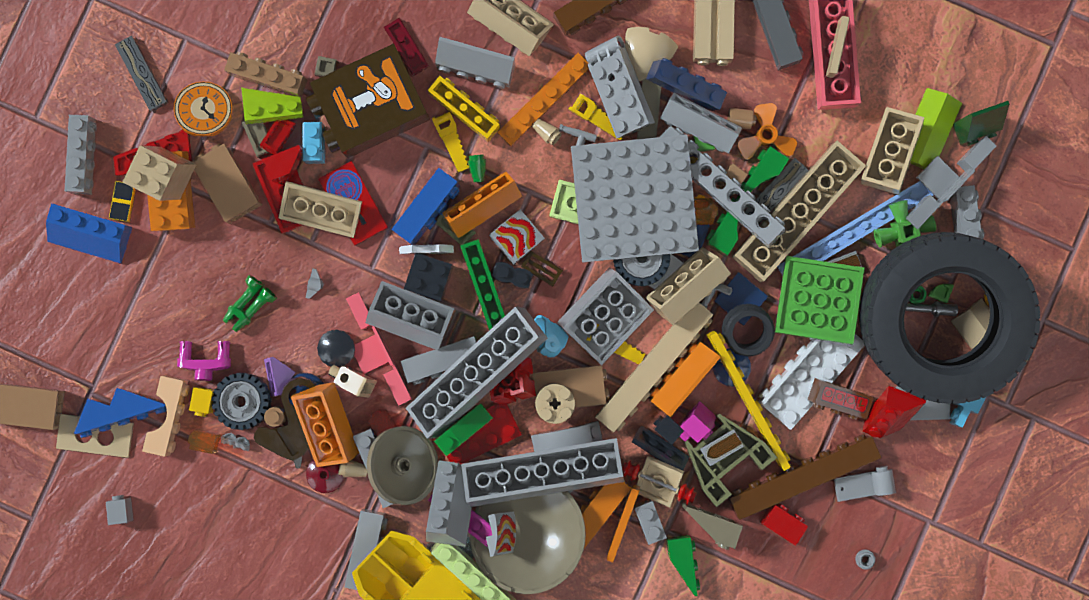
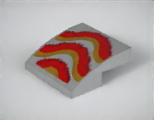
M521 209L489 235L513 265L545 239Z
M514 511L489 515L492 536L486 537L490 557L512 553L516 541Z

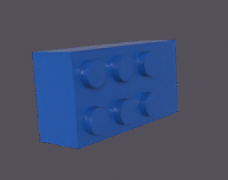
M438 168L391 230L411 245H416L426 230H431L437 222L435 219L439 213L442 215L448 208L447 203L449 200H454L460 192L458 182Z

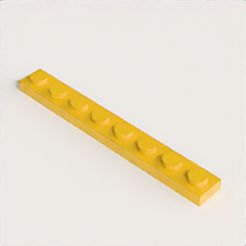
M715 331L706 334L716 353L721 357L720 360L766 444L777 457L775 459L777 464L783 471L791 467L788 463L790 458L785 450H781L779 446L781 441L778 436L772 434L770 421L767 417L764 418L761 411L763 409L757 400L754 401L751 396L754 394L748 383L745 385L742 379L744 377L742 370L734 365L733 361L735 358L730 350L727 351L723 345L726 342L722 334H717Z

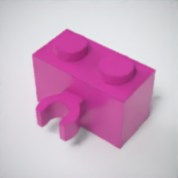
M699 401L684 418L680 426L684 432L679 437L686 441L691 436L697 443L702 438L706 440L713 432L712 429L715 427L716 416Z

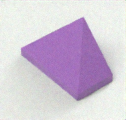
M274 357L264 359L271 397L281 395L284 385L293 377L295 372Z

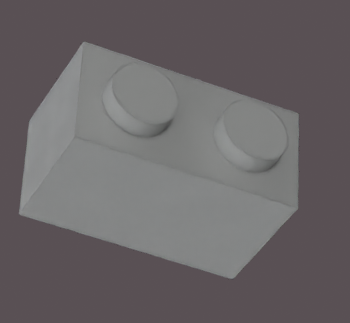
M649 499L634 505V510L648 545L667 538L653 501Z

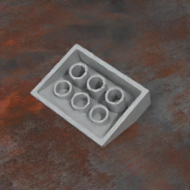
M609 267L557 323L602 365L654 309L615 270ZM590 336H591V340H590V342H589V341H587V340H586V339H587V337H589V338H590Z

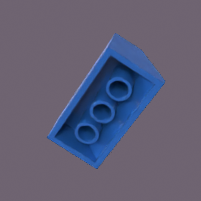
M52 203L46 219L47 242L122 263L132 227Z

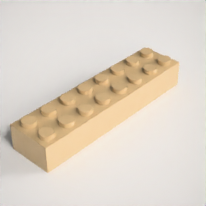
M838 140L834 142L771 212L770 215L775 218L777 216L784 222L785 232L770 248L766 247L752 234L732 258L759 282L765 281L866 165ZM764 220L759 227L766 228L769 222Z

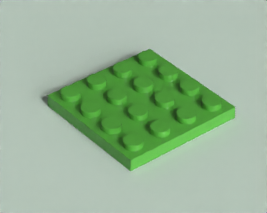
M786 256L775 333L853 345L864 268Z

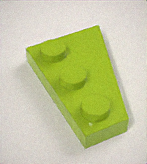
M241 88L246 124L303 118L301 97Z

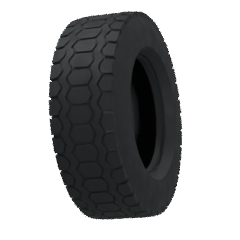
M931 233L902 243L890 251L874 268L865 284L859 309L860 331L864 345L874 363L893 383L904 391L921 399L937 403H966L994 394V391L997 392L1005 387L1007 382L1010 383L1018 375L1017 373L1021 372L1027 364L1026 361H1029L1034 351L1033 347L1036 346L1037 333L1040 330V306H1038L1039 300L1031 279L1024 268L1008 252L984 239L961 233ZM945 273L967 274L982 287L988 298L990 319L984 337L971 351L957 358L934 360L918 354L911 346L904 326L905 310L911 296L921 284L937 275Z

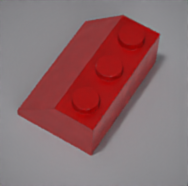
M888 386L871 406L868 417L864 420L862 432L880 439L897 432L921 409L926 400Z

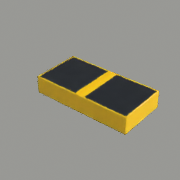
M115 182L109 219L130 222L135 188L123 182Z

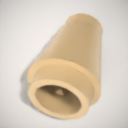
M538 119L533 125L535 131L547 144L554 145L561 137V132H559L558 128L541 119Z
M351 460L348 463L340 464L339 475H343V477H366L367 469L364 464Z

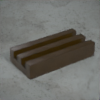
M533 251L529 252L520 266L552 287L563 272V270ZM531 256L557 271V274L551 273L530 259ZM529 263L533 265L537 269L552 277L553 280L550 281L549 279L545 278L541 274L526 266V264Z

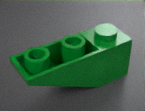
M689 535L667 537L666 543L670 561L695 597L698 596L697 591L700 590L699 578L696 579L695 571H698L697 559H693V552L696 551L695 541L691 540Z

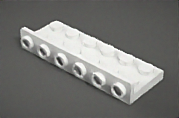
M856 334L853 345L809 338L811 340L807 346L803 345L797 351L798 356L794 361L791 359L784 366L786 370L782 375L778 374L772 380L773 385L769 390L766 388L759 395L761 399L758 402L789 430H792L814 404L807 400L814 379L817 378L832 383L865 346L863 340Z

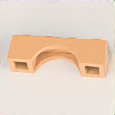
M167 375L160 376L156 395L164 401L167 408V417L159 429L147 432L143 452L164 457L174 452L176 442H174L175 434H178L180 430L179 418L185 409L183 401L189 392L188 380Z

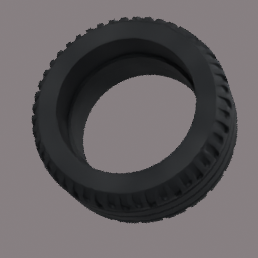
M742 304L731 309L725 316L722 325V335L733 352L741 356H756L767 350L772 344L775 326L773 320L763 308L754 304ZM746 316L759 317L763 322V332L759 339L750 344L736 342L733 338L735 324Z

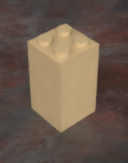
M140 145L123 183L159 201L180 200L196 164L162 147Z

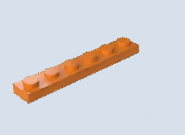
M577 53L497 132L498 135L508 145L512 146L589 70V63Z

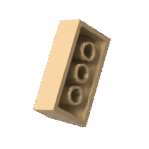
M473 0L467 12L475 20L480 21L489 30L497 33L506 42L511 43L528 56L539 47L554 25L520 0Z

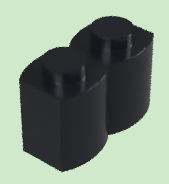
M497 262L492 274L493 278L497 281L512 283L520 289H529L533 274L523 268L514 269L513 266L504 262Z

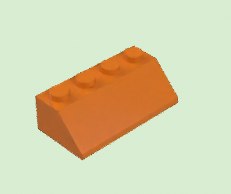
M701 342L693 343L688 348L687 352L689 354L685 359L680 358L675 364L676 369L672 374L670 372L667 373L662 380L664 382L660 388L656 387L650 394L652 398L649 401L669 417L673 415L721 358Z
M334 382L317 385L291 396L316 467L348 463L359 454L353 438L354 435Z

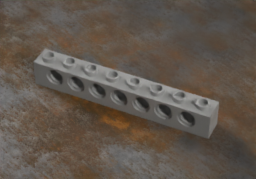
M670 126L660 137L685 134L679 128L674 129ZM690 140L688 142L689 156L698 158L696 163L690 164L692 180L766 247L770 248L785 232L784 222L777 216L775 218L769 214L770 210L761 203L759 205L754 201L756 198L749 191L744 192L740 188L741 184L735 178L730 179L726 176V170L720 165L716 167L712 163L713 159L707 153L702 154L698 151L699 147L697 144ZM704 169H710L712 171V173L709 176H703L701 174ZM723 181L726 183V186L723 189H717L715 187L716 183ZM733 194L740 196V200L737 202H732L729 198ZM752 207L755 212L747 215L744 213V209ZM767 220L769 222L768 227H759V221Z

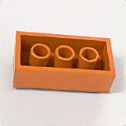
M188 151L172 152L189 161ZM191 177L180 200L159 201L147 195L151 231L195 228Z

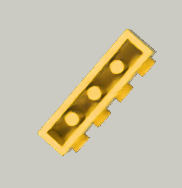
M439 76L428 89L429 95L485 141L489 142L500 129L499 120L492 114H486L484 108L479 103L470 101L469 95L463 90L459 92L454 88L455 84L448 78L443 79Z

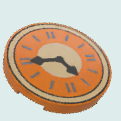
M204 81L192 83L180 91L174 102V116L177 123L186 133L195 137L215 136L222 132L232 119L233 107L231 99L227 92L215 83Z

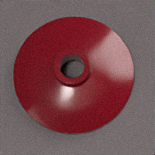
M313 459L306 469V479L310 487L319 493H330L338 489L344 480L343 475H339L340 464L316 467ZM322 471L327 473L326 478L321 477Z

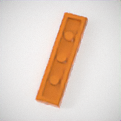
M633 485L606 557L607 561L613 563L640 486Z

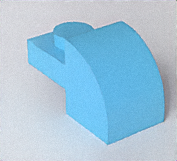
M981 397L979 400L955 404L958 407L951 413L950 424L963 428L970 412L978 414L986 397Z

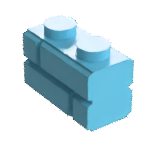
M322 122L303 123V161L306 164H325V139L322 134L325 131V125Z

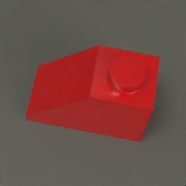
M300 145L263 159L273 182L282 184L289 181V177L294 175L303 155V148Z

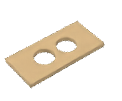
M60 415L56 449L129 458L134 423L118 426V424L112 425L110 430L114 435V439L110 445L105 446L98 440L99 430L92 432L93 435L87 443L80 442L76 434H74L80 416Z

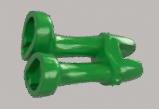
M248 275L245 280L248 286L246 291L233 305L228 307V311L223 318V322L226 324L235 316L239 318L232 328L235 332L241 330L245 325H249L251 318L267 302L273 303L277 299V296L269 288L263 287L264 284L252 275ZM260 291L256 300L244 311L245 305Z

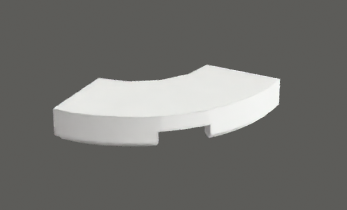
M443 244L407 245L399 247V253H454V246Z

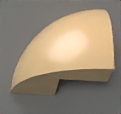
M647 27L627 28L625 48L638 81L647 78L653 61L661 60L662 58L670 60L678 48V45L669 36L662 32L660 35L652 33Z

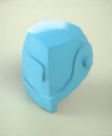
M538 315L534 321L548 339L537 348V352L547 357H556L566 346L569 336L558 324L553 323L542 315Z

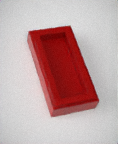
M288 119L276 120L260 143V148L272 154L279 153L294 131L296 123Z

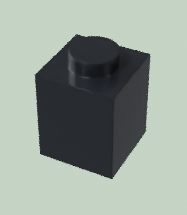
M666 414L663 417L660 415L653 423L655 425L653 429L671 445L684 432Z

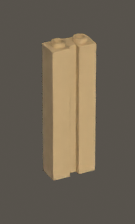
M694 0L693 62H698V65L717 63L718 66H727L728 63L732 62L734 54L735 0Z

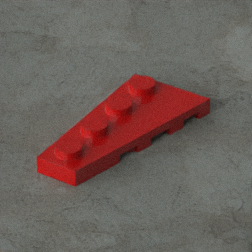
M183 129L180 132L169 134L160 140L144 145L162 147L170 152L188 151L189 161L193 162L190 135ZM138 148L113 157L116 176H125Z

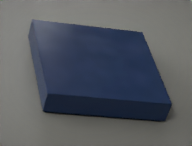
M738 272L727 285L732 288V293L727 295L721 292L714 302L729 313L731 309L742 304H754L760 307L768 296ZM746 316L738 322L744 326L752 316Z

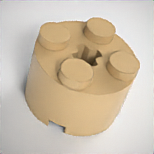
M549 384L539 391L535 405L537 413L544 421L557 424L570 418L575 408V400L567 387L561 384ZM553 398H557V401L561 402L557 409H553V406L549 405V402H553Z

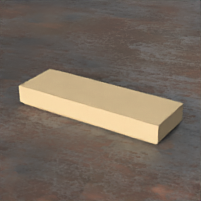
M842 16L838 20L826 77L833 78L838 74L850 20L849 17Z

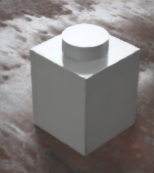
M124 495L112 496V500L106 502L108 525L133 521L131 497L124 498Z

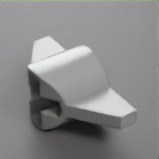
M312 268L311 277L307 285L306 298L308 299L324 286L315 268Z

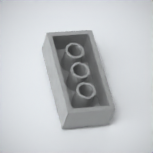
M381 281L365 323L439 350L454 308Z

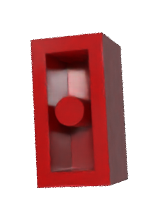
M780 503L777 506L769 507L760 523L796 546L808 528L804 524L805 519L796 513L794 516L787 513L789 509Z

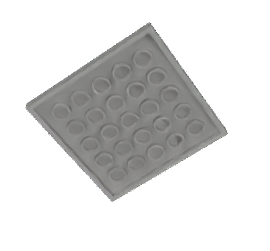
M687 135L571 146L582 263L699 251Z

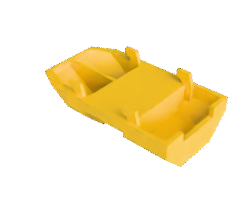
M390 531L352 572L359 596L364 600H481L431 554V550L413 536L395 531Z

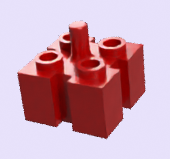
M527 357L490 390L492 402L505 405L516 402V397L527 399L536 396L535 382L530 380L529 376L533 374L531 358Z

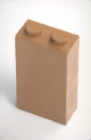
M217 144L207 154L202 153L194 158L195 161L192 162L196 164L194 170L226 223L231 224L263 205L227 145Z
M602 366L533 373L536 390L535 399L543 387L549 384H561L571 391L575 400V408L604 405L606 400H609L608 388H604V381H607L606 369H602ZM553 398V402H549V405H552L553 409H557L561 402H558L557 398Z
M0 383V424L49 430L59 429L65 391Z

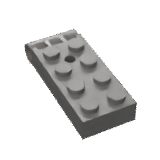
M618 35L585 52L586 60L589 63V70L616 138H623L655 123L623 39Z

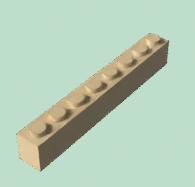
M698 303L694 309L683 316L681 321L672 325L595 417L613 433L615 430L619 432L626 424L624 422L628 415L632 417L638 410L637 404L640 401L644 402L651 393L648 391L653 386L657 387L663 380L661 376L664 372L669 373L675 366V359L677 357L682 358L687 352L686 346L690 342L694 343L700 336L698 332L702 328L706 329L711 324L713 314L702 304Z

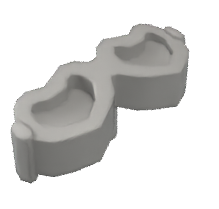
M232 433L221 436V443L233 445L234 449L242 448L244 451H249L250 444L245 437L236 438Z

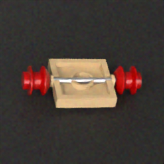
M650 456L647 457L643 470H640L639 463L636 466L632 465L631 460L628 463L625 462L622 467L623 476H630L631 481L635 480L638 476L637 486H640L639 495L669 508L675 494H678V502L684 499L686 500V505L689 502L693 503L696 497L695 487L691 490L687 488V484L682 485L681 488L679 487L684 471Z

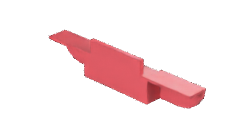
M358 292L346 298L360 329L364 330L372 326L365 323L368 310L360 293ZM372 326L375 335L354 345L355 358L363 374L389 362L393 370L383 375L399 406L411 400V397L379 328Z

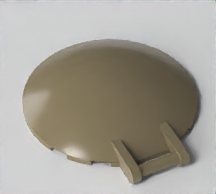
M568 491L476 507L475 512L488 522V516L492 514L513 511L515 514L516 541L512 553L490 557L488 547L470 534L471 549L476 563L484 575L502 589L520 594H536L548 591L566 580L577 567L583 554L586 531L579 505Z

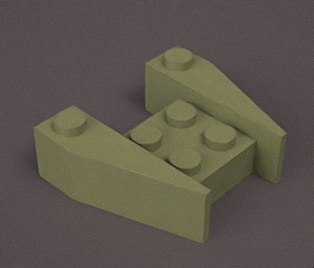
M717 414L716 417L722 425L706 440H703L694 448L688 440L684 441L701 488L716 507L732 495L719 479L743 459L749 456L756 466L763 470L777 458L765 442L721 414ZM734 429L744 447L709 466L700 448Z

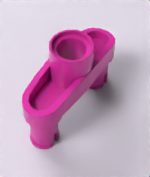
M180 341L179 343L180 354L177 359V367L194 370V380L211 381L213 371L231 367V359L229 358L230 341H218V355L215 360L191 359L192 342Z

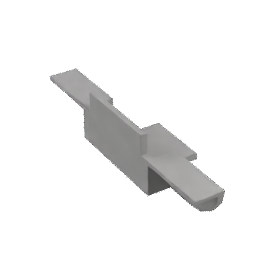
M987 136L976 143L957 162L964 170L960 177L937 156L916 178L938 200L936 201L931 195L924 197L908 214L906 220L916 229H919L937 208L947 201L975 172L974 169L990 154L996 145Z

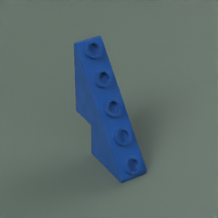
M116 388L110 405L93 399H87L74 434L80 435L81 438L93 435L92 432L108 431L112 425H127L131 419L137 418V420L148 418V414L156 412V414L167 412V408L164 403Z

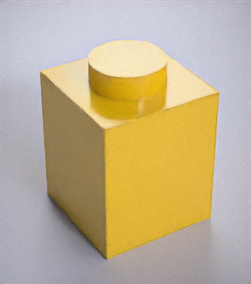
M193 387L189 410L195 411L194 415L204 417L207 414L213 413L212 396H214V390Z

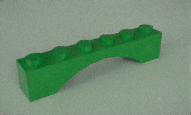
M769 147L767 150L763 149L757 157L760 161L757 166L753 165L747 173L749 178L746 183L742 182L740 188L744 192L749 191L751 193L761 183L776 178L780 175L789 158L772 147ZM737 195L736 198H731L732 202H737L740 200L739 195ZM728 211L726 214L722 213L716 222L719 224L716 230L712 229L706 237L709 240L706 245L724 257L728 256L738 240V220Z

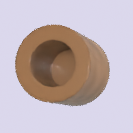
M729 108L727 120L742 127V129H751V126H755L756 115L753 114V110Z
M281 406L269 408L264 415L265 422L272 427L283 425L287 421L285 409Z

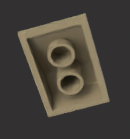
M682 503V507L716 541L715 543L719 547L729 550L730 547L736 548L743 527L740 523L690 504Z

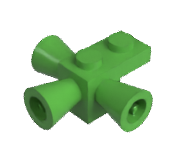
M908 200L898 201L888 205L896 222L890 223L891 228L874 229V238L880 248L892 241H895V245L898 247L904 242L921 236L920 233L935 232L936 222L933 215H931L919 229H916L906 220L908 216Z

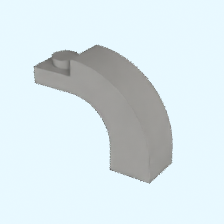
M599 421L571 428L531 435L534 452L597 442L602 440Z

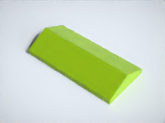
M926 88L915 114L924 117V124L910 164L925 169L937 156L940 157L962 102L948 93Z

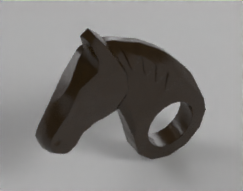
M302 376L290 379L282 390L281 399L288 424L275 429L259 427L254 433V440L258 445L283 458L294 461L296 468H300L302 456L309 449V445L295 407L289 400V393L291 389L298 385H304L309 389L317 386L310 378Z

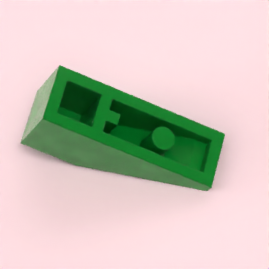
M480 403L434 442L447 456L493 419V417Z

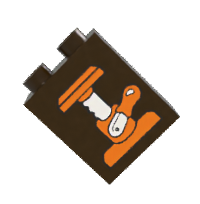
M394 43L310 82L314 94L306 98L316 119L324 115L330 129L322 132L330 151L334 153L341 150L347 158L355 156L430 120Z

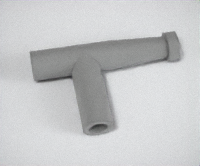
M560 124L559 127L560 132L563 131L578 137L576 146L584 145L585 140L595 142L597 137L595 134L563 126V124Z
M719 284L712 290L709 296L704 297L703 302L700 304L707 308L716 290L730 295L732 288Z

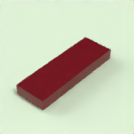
M400 17L384 26L386 33L395 44L397 51L413 77L429 67Z

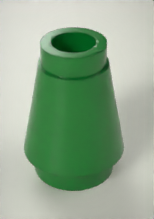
M484 154L469 156V161L467 162L473 182L485 181L486 159H484Z

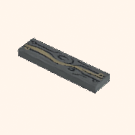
M130 36L116 43L115 46L149 111L153 112L168 104L134 37Z
M793 158L781 171L780 175L769 184L755 201L759 205L761 203L764 204L771 212L809 170L796 158ZM748 207L744 213L751 215L755 210L752 207Z

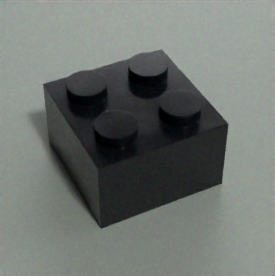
M415 253L404 290L442 302L454 265Z

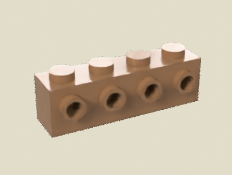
M230 52L224 69L230 76L301 98L307 80L300 71L291 69L290 72L284 70L283 66L275 63L271 66L266 64L265 60L256 57L255 60L249 59L248 55L237 52V54Z

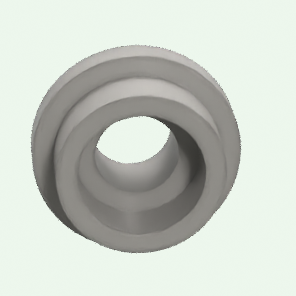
M861 550L857 553L855 561L860 568L870 569L875 564V556L869 550ZM863 556L868 557L867 562H862Z

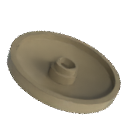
M408 426L394 427L384 431L375 439L367 457V473L373 489L382 499L395 505H410L424 499L434 487L438 457L432 442L421 431Z

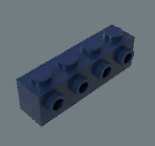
M665 58L653 61L646 80L710 111L720 110L727 94L719 84H710L705 81L706 78L703 76H694L689 73L687 68H678L673 65L672 61Z

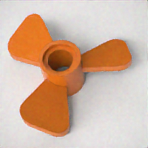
M760 104L754 108V114L761 128L757 131L756 136L740 139L737 143V148L745 160H749L760 146H769L772 143L785 156L793 155L797 146L796 139L778 136L776 127L772 125L777 110L775 104ZM763 131H768L771 134L770 140L763 138Z

